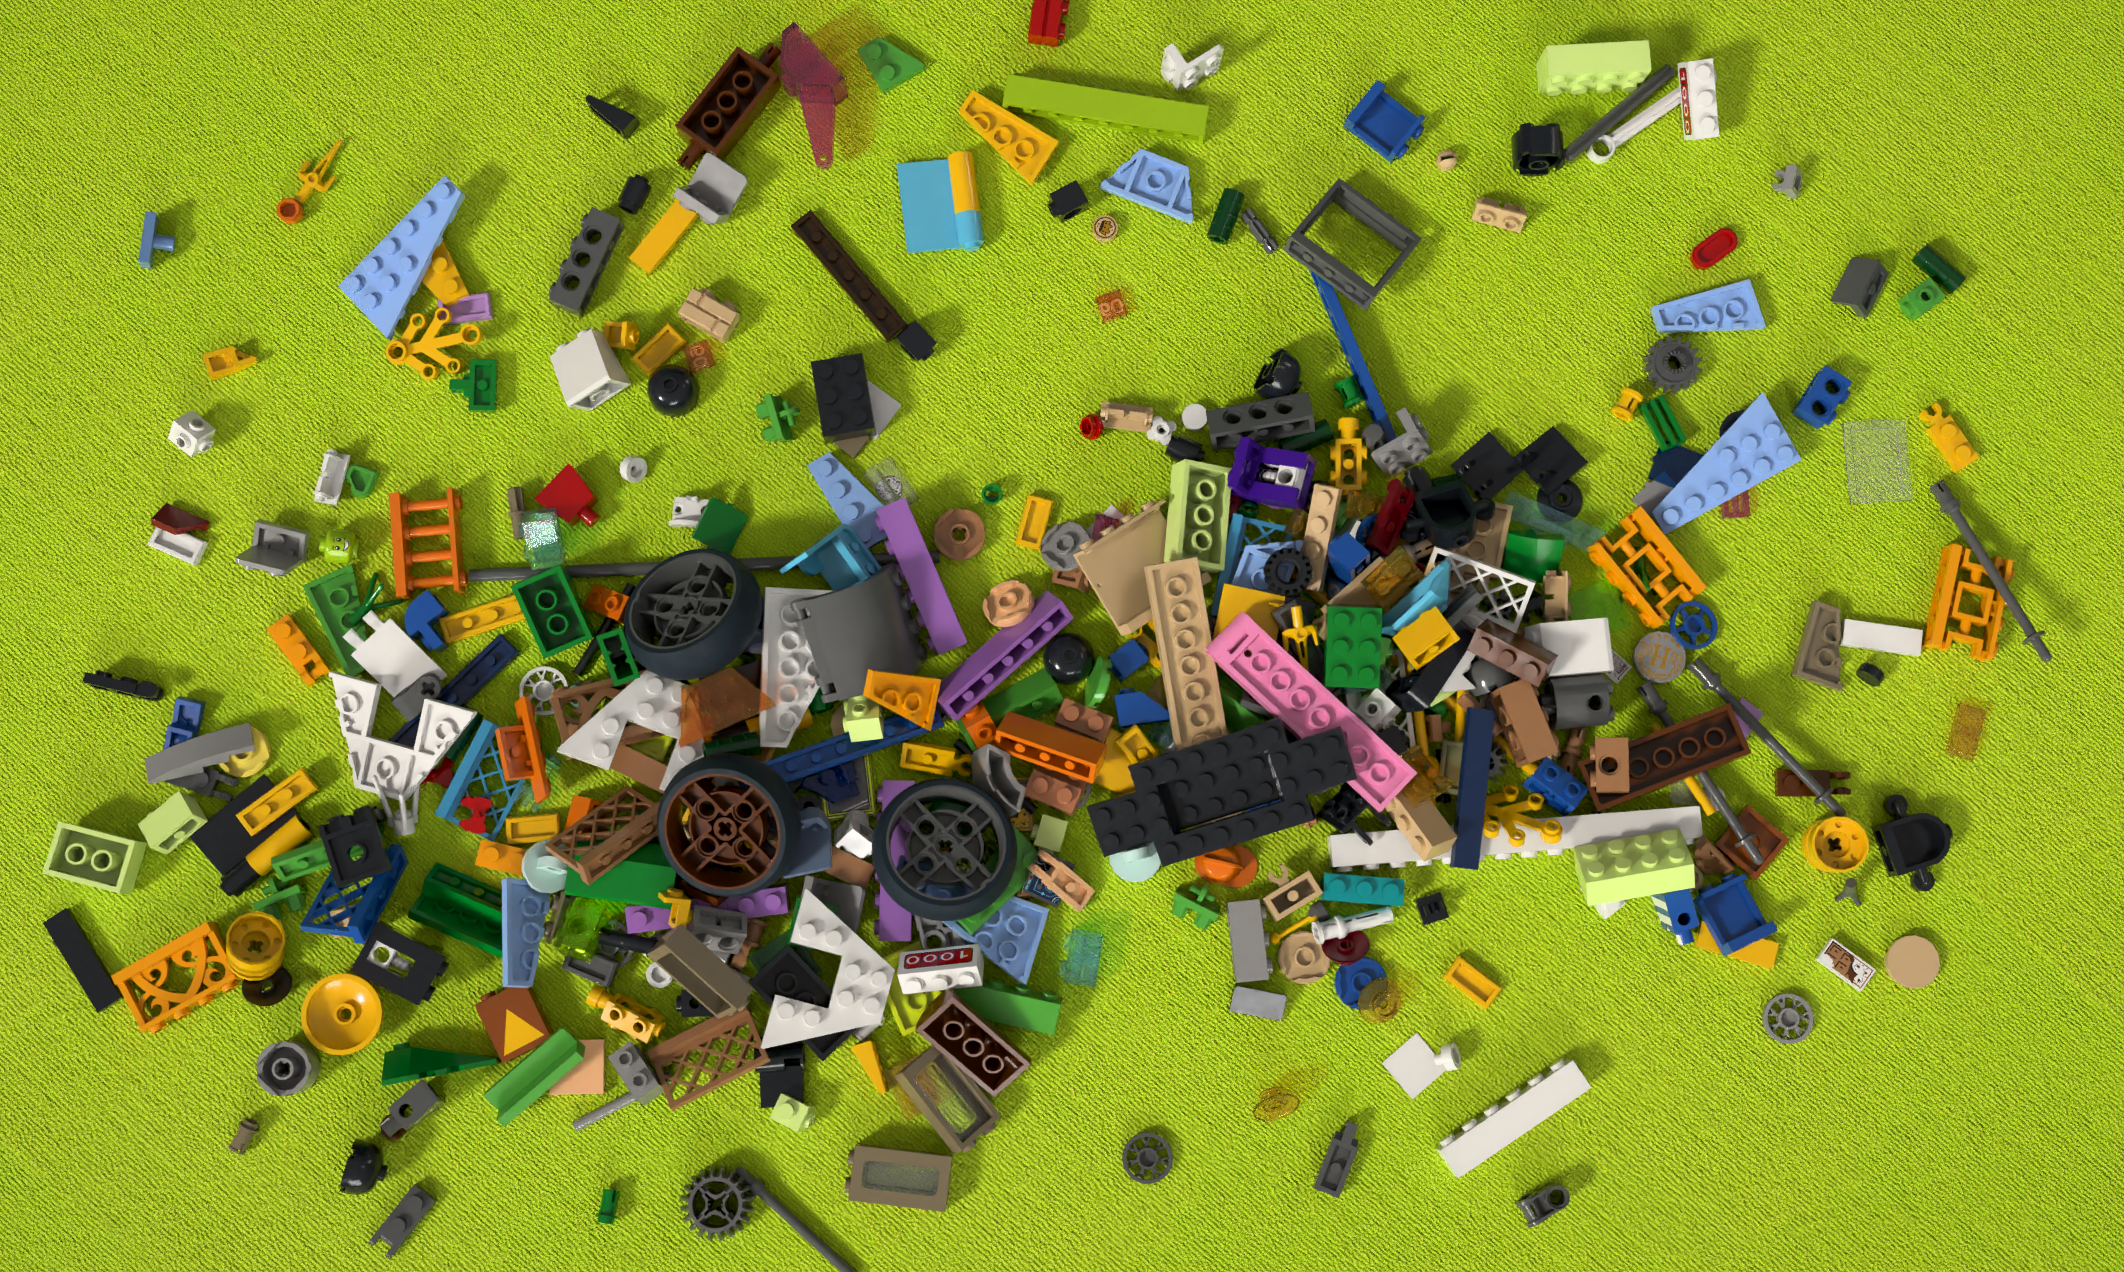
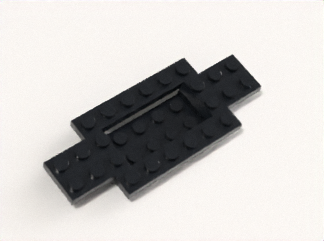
M1277 717L1130 764L1128 769L1136 790L1088 805L1087 810L1104 857L1154 842L1161 865L1164 867L1313 821L1315 816L1307 794L1358 779V775L1341 726L1290 741L1281 717ZM1281 799V801L1181 832V830Z

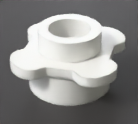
M1155 416L1152 419L1153 425L1151 429L1147 431V437L1162 445H1168L1172 432L1176 430V424L1173 421L1167 422L1163 420L1161 416ZM1159 429H1164V432L1160 433Z

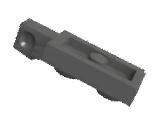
M1346 1120L1342 1132L1335 1131L1314 1181L1313 1188L1339 1198L1358 1150L1359 1140L1354 1138L1358 1128L1356 1123Z

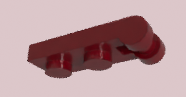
M1397 478L1392 479L1387 486L1389 492L1365 543L1382 556L1390 555L1416 496L1411 488L1405 487L1404 483Z

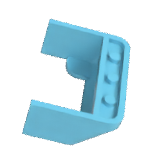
M842 524L779 569V571L783 574L797 564L800 570L808 576H815L820 572L833 591L871 577L881 569V566L855 530L847 524Z

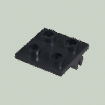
M1554 426L1513 457L1515 462L1524 469L1547 495H1550L1588 464L1585 458Z
M1490 432L1450 465L1480 499L1493 498L1524 470Z
M1347 782L1341 786L1338 793L1331 800L1327 801L1316 814L1321 820L1343 834L1350 828L1369 846L1374 843L1373 840L1354 822L1365 808L1372 812L1384 825L1386 824L1387 827L1392 824L1382 812L1379 813Z

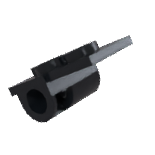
M801 1040L766 1048L771 1061L755 1069V1073H760L761 1108L775 1107L781 1093H785L804 1103L803 1071L806 1070L805 1043H802ZM754 1048L755 1060L761 1056V1053L757 1048Z

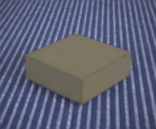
M863 436L833 443L855 459L870 440V437Z

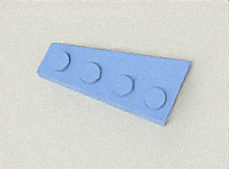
M1750 279L1656 305L1650 309L1658 333L1763 330L1766 327Z
M830 452L807 465L841 523L851 526L868 550L888 538L885 530L879 531L874 517L878 516L876 509L883 507V505Z
M505 878L502 880L503 987L529 988L533 986L540 954L538 952L539 943L543 939L545 931L543 924L545 915L549 912L550 902L548 901L550 893H540L532 889L527 884L526 879Z

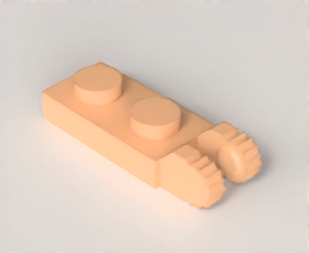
M1040 850L1037 855L1042 861L1051 866L1046 873L1041 867L1033 863L1030 864L1028 869L1075 911L1081 913L1095 890L1064 863L1056 860L1044 850Z

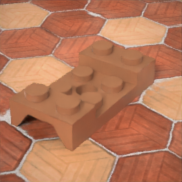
M1065 698L1055 719L1054 727L1105 744L1115 721L1112 716ZM1037 765L1027 783L1025 797L1052 806L1068 816L1074 817L1088 782Z

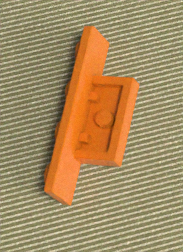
M524 695L514 703L519 725L499 727L495 730L505 781L530 778L535 803L538 804L550 797L551 782L546 776V758L541 752L539 743L540 731L536 728L534 720L535 707L531 703L529 695Z

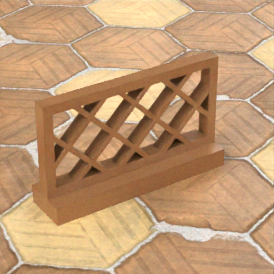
M627 785L545 844L546 851L578 872L582 881L590 885L658 835L657 814L660 801L655 804ZM628 796L633 799V803L620 804ZM647 809L641 815H637V810ZM632 811L631 816L618 817V812ZM604 813H613L612 818L599 819ZM627 824L620 830H616L617 825ZM611 826V831L597 832L598 827ZM584 828H592V833L579 834ZM606 839L601 844L595 846L596 840ZM590 841V846L576 847L577 842ZM563 843H571V848L558 849L557 847ZM575 855H584L579 860H574Z
M748 1006L740 1012L737 1010L732 1016L726 1015L720 1019L714 1016L647 1050L672 1111L771 1061L766 1048H760L762 1038L755 1024L753 1013ZM749 1024L751 1031L747 1040L737 1038L736 1035L739 1029ZM720 1038L727 1040L722 1052L712 1050L716 1040ZM733 1042L744 1045L739 1057L728 1055ZM750 1047L759 1049L761 1056L753 1061L745 1060ZM695 1051L703 1052L698 1065L687 1062L690 1054ZM709 1054L720 1057L714 1070L704 1067ZM726 1059L736 1062L733 1071L727 1074L720 1072ZM671 1063L679 1064L674 1077L665 1075L663 1067ZM685 1067L695 1069L690 1082L680 1080ZM701 1072L712 1074L708 1084L704 1086L696 1085ZM677 1084L688 1087L684 1096L674 1100L673 1092Z

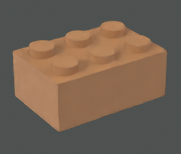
M1524 679L1502 686L1488 694L1497 720L1503 727V735L1517 768L1559 752L1557 748L1559 746L1558 738L1553 731H1550L1547 724L1549 721L1548 714L1543 706L1540 707L1537 700L1539 696L1537 687Z

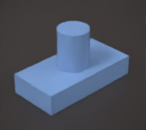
M145 212L138 259L141 268L152 269L155 249L171 252L175 250V236L157 234L159 218L155 212Z

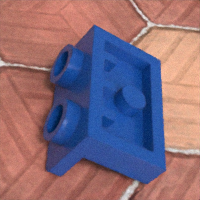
M1549 757L1544 758L1538 768L1522 784L1532 793L1541 794L1544 797V802L1562 816H1567L1572 812L1588 791L1587 786Z

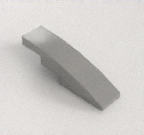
M250 723L195 737L145 758L148 783L152 784L203 773L205 766L229 762V756L254 751L255 745Z

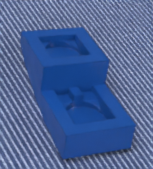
M183 696L176 698L172 723L167 726L164 750L198 737L206 702Z

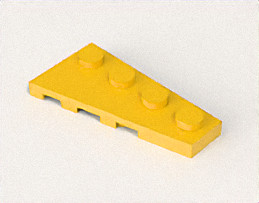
M974 90L970 92L959 109V114L1033 186L1058 147L1059 141Z

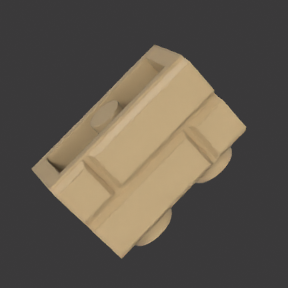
M695 287L692 288L678 312L680 318L719 341L727 343L741 319L739 312H737L738 308L727 300L721 303L714 299L716 295L706 288H702L701 291Z

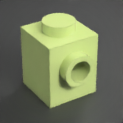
M1042 815L1040 825L1034 824L1030 839L1035 840L1034 846L1039 847L1038 852L1040 849L1051 854L1060 852L1068 821Z

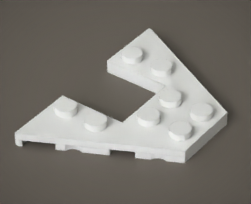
M645 670L640 675L641 678L635 679L558 747L557 752L609 770L626 722H632L677 739L659 788L665 791L672 778L682 768L704 757L702 749L704 740L697 688ZM706 801V805L710 807L712 803Z
M335 671L329 672V677H332L337 697L335 704L340 711L339 721L343 737H346L350 754H347L349 764L353 769L352 777L355 788L377 794L372 780V776L376 775L385 796L399 800L400 793L404 794L405 801L410 798L478 712L432 698L424 699L414 748L371 736L382 684Z
M804 889L790 942L842 956L828 1008L779 995L774 996L760 1047L762 1049L881 1023L894 975V968L809 890Z

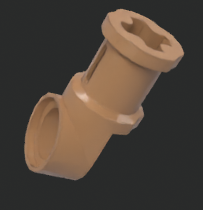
M747 918V936L739 953H731L729 966L742 970L750 947L753 946L761 949L762 944L760 940L764 928L768 927V922Z

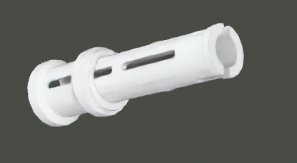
M1389 906L1344 918L1336 915L1333 916V919L1324 922L1313 921L1312 933L1316 943L1320 945L1325 940L1336 937L1343 939L1347 936V933L1392 923L1394 919L1393 913Z

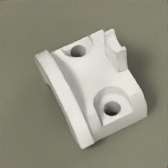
M688 495L686 497H674L672 520H669V526L696 528L709 500ZM681 508V512L677 513L676 510Z

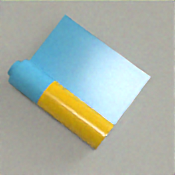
M959 151L951 153L944 160L896 164L907 254L963 248L965 251L980 249V246L984 244L973 153Z

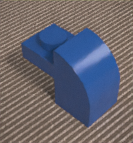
M426 590L407 608L404 620L405 628L409 636L415 639L423 635L421 641L430 651L434 649L442 653L449 647L433 626L439 622L440 618L446 617L450 613L434 593Z

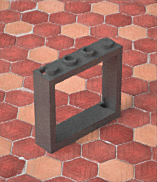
M1339 178L1291 234L1283 250L1366 311L1413 253L1422 238ZM1332 202L1338 204L1402 251L1375 286H1372L1305 236Z

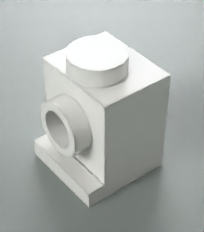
M851 814L849 818L834 830V845L837 848L842 845L849 854H855L860 859H863L872 854L874 830L870 827L868 828Z

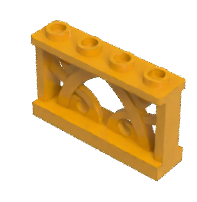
M205 922L111 976L115 985H118L139 1025L141 1033L151 1031L152 1034L167 1027L166 1022L173 1018L180 1020L191 1014L190 1009L199 1004L202 1007L214 1001V995L222 990L224 993H227L239 986L238 981L243 979L235 975L226 962V944L216 922ZM210 938L219 956L208 957L206 939ZM188 950L191 951V958L197 957V961H185L183 958L184 953ZM172 959L182 967H196L193 981L186 993H175L160 988L168 978L169 965L167 961ZM216 961L224 965L225 975L221 980H212L213 972L220 971L216 968H208V963ZM154 969H159L161 972V977L155 984H153L152 982L155 981L157 978H154L152 976V971ZM132 981L146 991L140 1000L130 983ZM203 984H205L206 986L209 987V988L203 990L202 992H200V990H201ZM150 996L156 997L151 1003L152 1010L157 1004L162 1007L161 1013L156 1017H151L145 1012V1004ZM170 1002L181 1003L171 1009Z

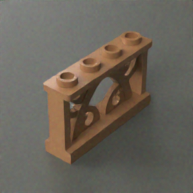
M640 667V668H638V671H639V674H640V675H641L645 670H648V669H646L645 667ZM610 675L606 680L598 682L596 680H588L577 687L570 688L569 686H564L554 690L550 694V703L562 743L570 738L566 723L579 725V730L591 719L595 709L605 698L614 699L622 692L620 691L621 689H625L634 680L615 687ZM577 701L579 707L577 709L570 707L574 714L581 715V718L568 717L563 712L564 705ZM626 722L617 748L664 736V734L637 724L628 725ZM565 755L567 760L575 759Z

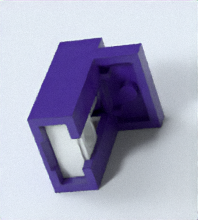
M1241 436L1239 445L1235 449V460L1228 474L1227 486L1231 489L1230 494L1242 501L1249 500L1259 504L1304 511L1317 461L1308 453L1263 447L1253 439ZM1292 476L1291 481L1286 484L1287 479Z

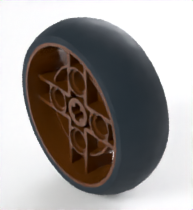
M712 754L686 765L672 778L666 787L658 808V838L667 861L676 873L690 885L713 895L725 897L746 896L770 886L781 878L792 864L801 839L802 825L799 807L786 781L767 764L741 754ZM707 777H729L739 780L751 788L747 790L735 785L715 787ZM706 801H710L714 805L715 810L708 808ZM683 802L692 811L689 819L692 844L686 836L682 822ZM743 803L750 805L752 812L746 811ZM768 805L773 812L777 824V849L767 840L769 817L766 807ZM727 822L732 825L730 829L726 826ZM707 838H711L715 842L716 847L711 846L707 842ZM744 840L749 841L752 844L753 849L747 848L744 844ZM711 860L723 865L743 863L750 872L727 871L712 865L709 861Z

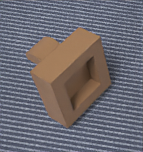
M1441 714L1424 716L1428 742L1443 741L1442 733H1451L1450 722L1441 723Z

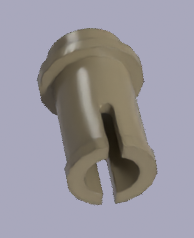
M246 1117L238 1123L239 1129L228 1147L235 1153L240 1150L239 1154L241 1155L246 1153V1149L254 1134L259 1132V1123Z

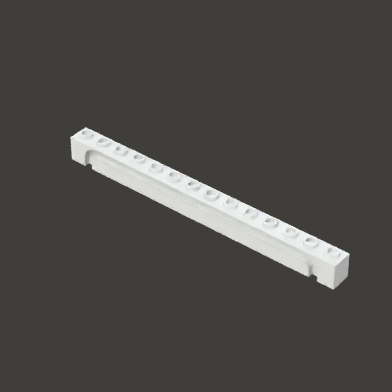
M1700 806L1537 819L1543 822L1554 819L1560 823L1563 828L1562 838L1555 844L1544 842L1540 837L1539 831L1514 823L1516 828L1523 830L1526 835L1525 843L1520 847H1514L1509 843L1507 833L1501 823L1498 822L1500 824V832L1496 838H1488L1482 831L1479 861H1485L1484 856L1495 855V860L1511 859L1512 853H1521V858L1537 857V851H1547L1548 856L1563 855V849H1574L1576 846L1678 828L1681 830L1686 845L1695 844V839L1703 835ZM1400 830L1364 832L1373 840L1374 843L1371 846L1364 843L1355 833L1327 836L1330 868H1337V873L1353 871V866L1363 865V870L1379 869V864L1389 863L1390 868L1406 867L1405 862L1416 861V866L1432 865V860L1442 859V864H1450L1452 847L1449 852L1423 862Z

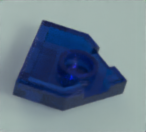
M852 761L807 776L801 785V788L823 797L824 800L832 804L860 794L856 785L858 777Z

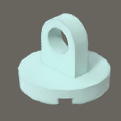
M551 840L535 843L526 850L522 859L521 871L523 877H525L528 882L527 884L532 889L540 893H554L565 888L568 865L546 851L545 844ZM562 844L557 848L565 849L568 847L565 844Z
M1154 842L1109 856L1110 865L1114 873L1129 882H1143L1151 878L1159 869L1161 863Z

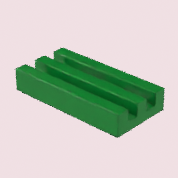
M1664 395L1639 406V410L1661 452L1686 442L1687 439ZM1658 405L1660 406V408H1661L1663 414L1665 415V417H1666V419H1667V421H1668V423H1669V425H1670L1672 431L1674 432V434H1675L1677 440H1675V438H1674V436H1673V434H1672V432H1671V430H1670L1668 424L1666 423V421H1665V419H1664V417H1663V415H1662V413H1661V411H1660ZM1649 409H1652V411L1654 412L1661 429L1664 431L1669 441L1668 444H1666V442L1664 441L1656 423L1654 422L1649 412Z

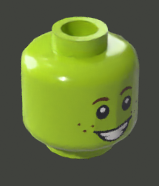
M332 528L327 532V536H321L319 551L324 552V558L328 562L349 564L352 559H357L360 539L356 538L353 531Z

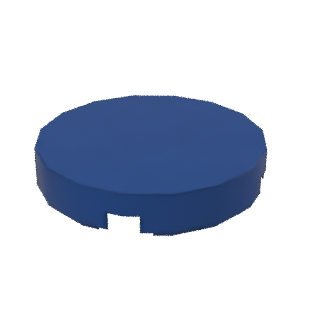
M1363 957L1352 965H1340L1335 973L1334 987L1336 994L1342 1003L1350 1008L1360 1010L1373 1008L1382 1000L1387 992L1388 980L1386 972L1379 963L1371 958Z

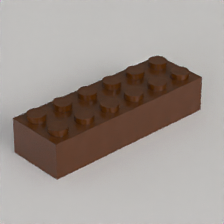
M1728 703L1628 742L1629 793H1596V787H1591L1590 771H1596V761L1590 760L1589 757L1579 761L1578 766L1596 810L1600 813L1751 754V750L1732 706ZM1607 758L1602 762L1601 767L1605 772L1612 773L1617 769V763L1614 759Z

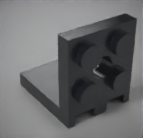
M364 806L355 809L354 815H338L329 818L328 824L318 826L338 888L392 870L377 824L387 820L384 809H377V806ZM356 845L360 846L364 852L362 859L359 861H354L350 856L351 849Z

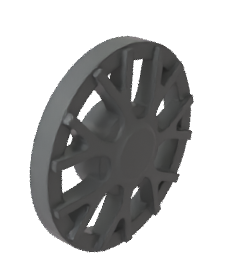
M1151 1132L1139 1133L1133 1136L1123 1149L1122 1162L1124 1169L1133 1180L1139 1183L1153 1184L1162 1180L1169 1173L1172 1166L1173 1155L1167 1141L1158 1134ZM1151 1137L1159 1140L1155 1149L1148 1147ZM1142 1138L1145 1147L1139 1150L1134 1141ZM1166 1148L1168 1156L1158 1158L1157 1151ZM1127 1151L1137 1152V1159H1126ZM1158 1162L1167 1166L1162 1174L1154 1168ZM1138 1163L1142 1168L1134 1175L1129 1168ZM1144 1169H1152L1153 1179H1144Z

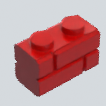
M1033 0L1028 32V42L1030 44L1058 47L1059 39H1064L1066 24L1062 23L1063 15H1068L1070 0Z

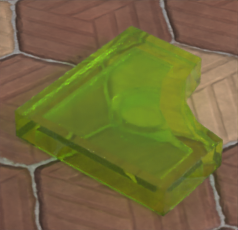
M1607 579L1568 594V601L1571 603V615L1568 617L1570 621L1608 618L1610 634L1630 626L1613 585Z

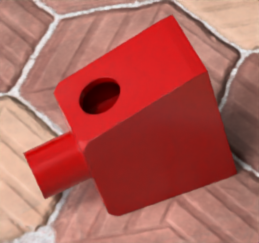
M569 463L534 498L541 506L571 526L576 525L582 520L591 528L600 519V516L592 509L598 502V499L579 473Z

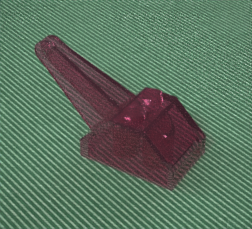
M793 22L782 31L779 64L782 76L780 79L784 83L783 88L792 99L796 97L801 102L815 163L818 168L826 170L833 164L835 106L848 97L846 83L840 72L801 28Z

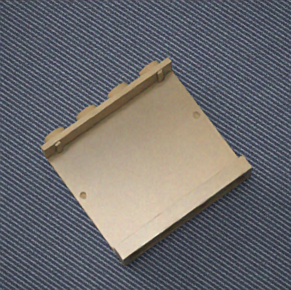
M1153 499L1147 501L1139 507L1141 512L1136 515L1133 512L1119 519L1121 522L1119 526L1114 528L1113 525H1110L1099 532L1100 538L1095 541L1093 538L1084 541L1079 545L1081 550L1073 554L1121 636L1134 632L1153 619L1144 566L1164 562L1167 521L1159 509V506L1166 502L1164 499L1158 502H1154ZM1207 571L1200 573L1202 586L1212 580Z

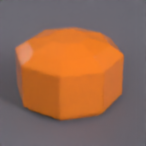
M284 198L277 205V216L287 225L297 224L304 217V209L294 198Z

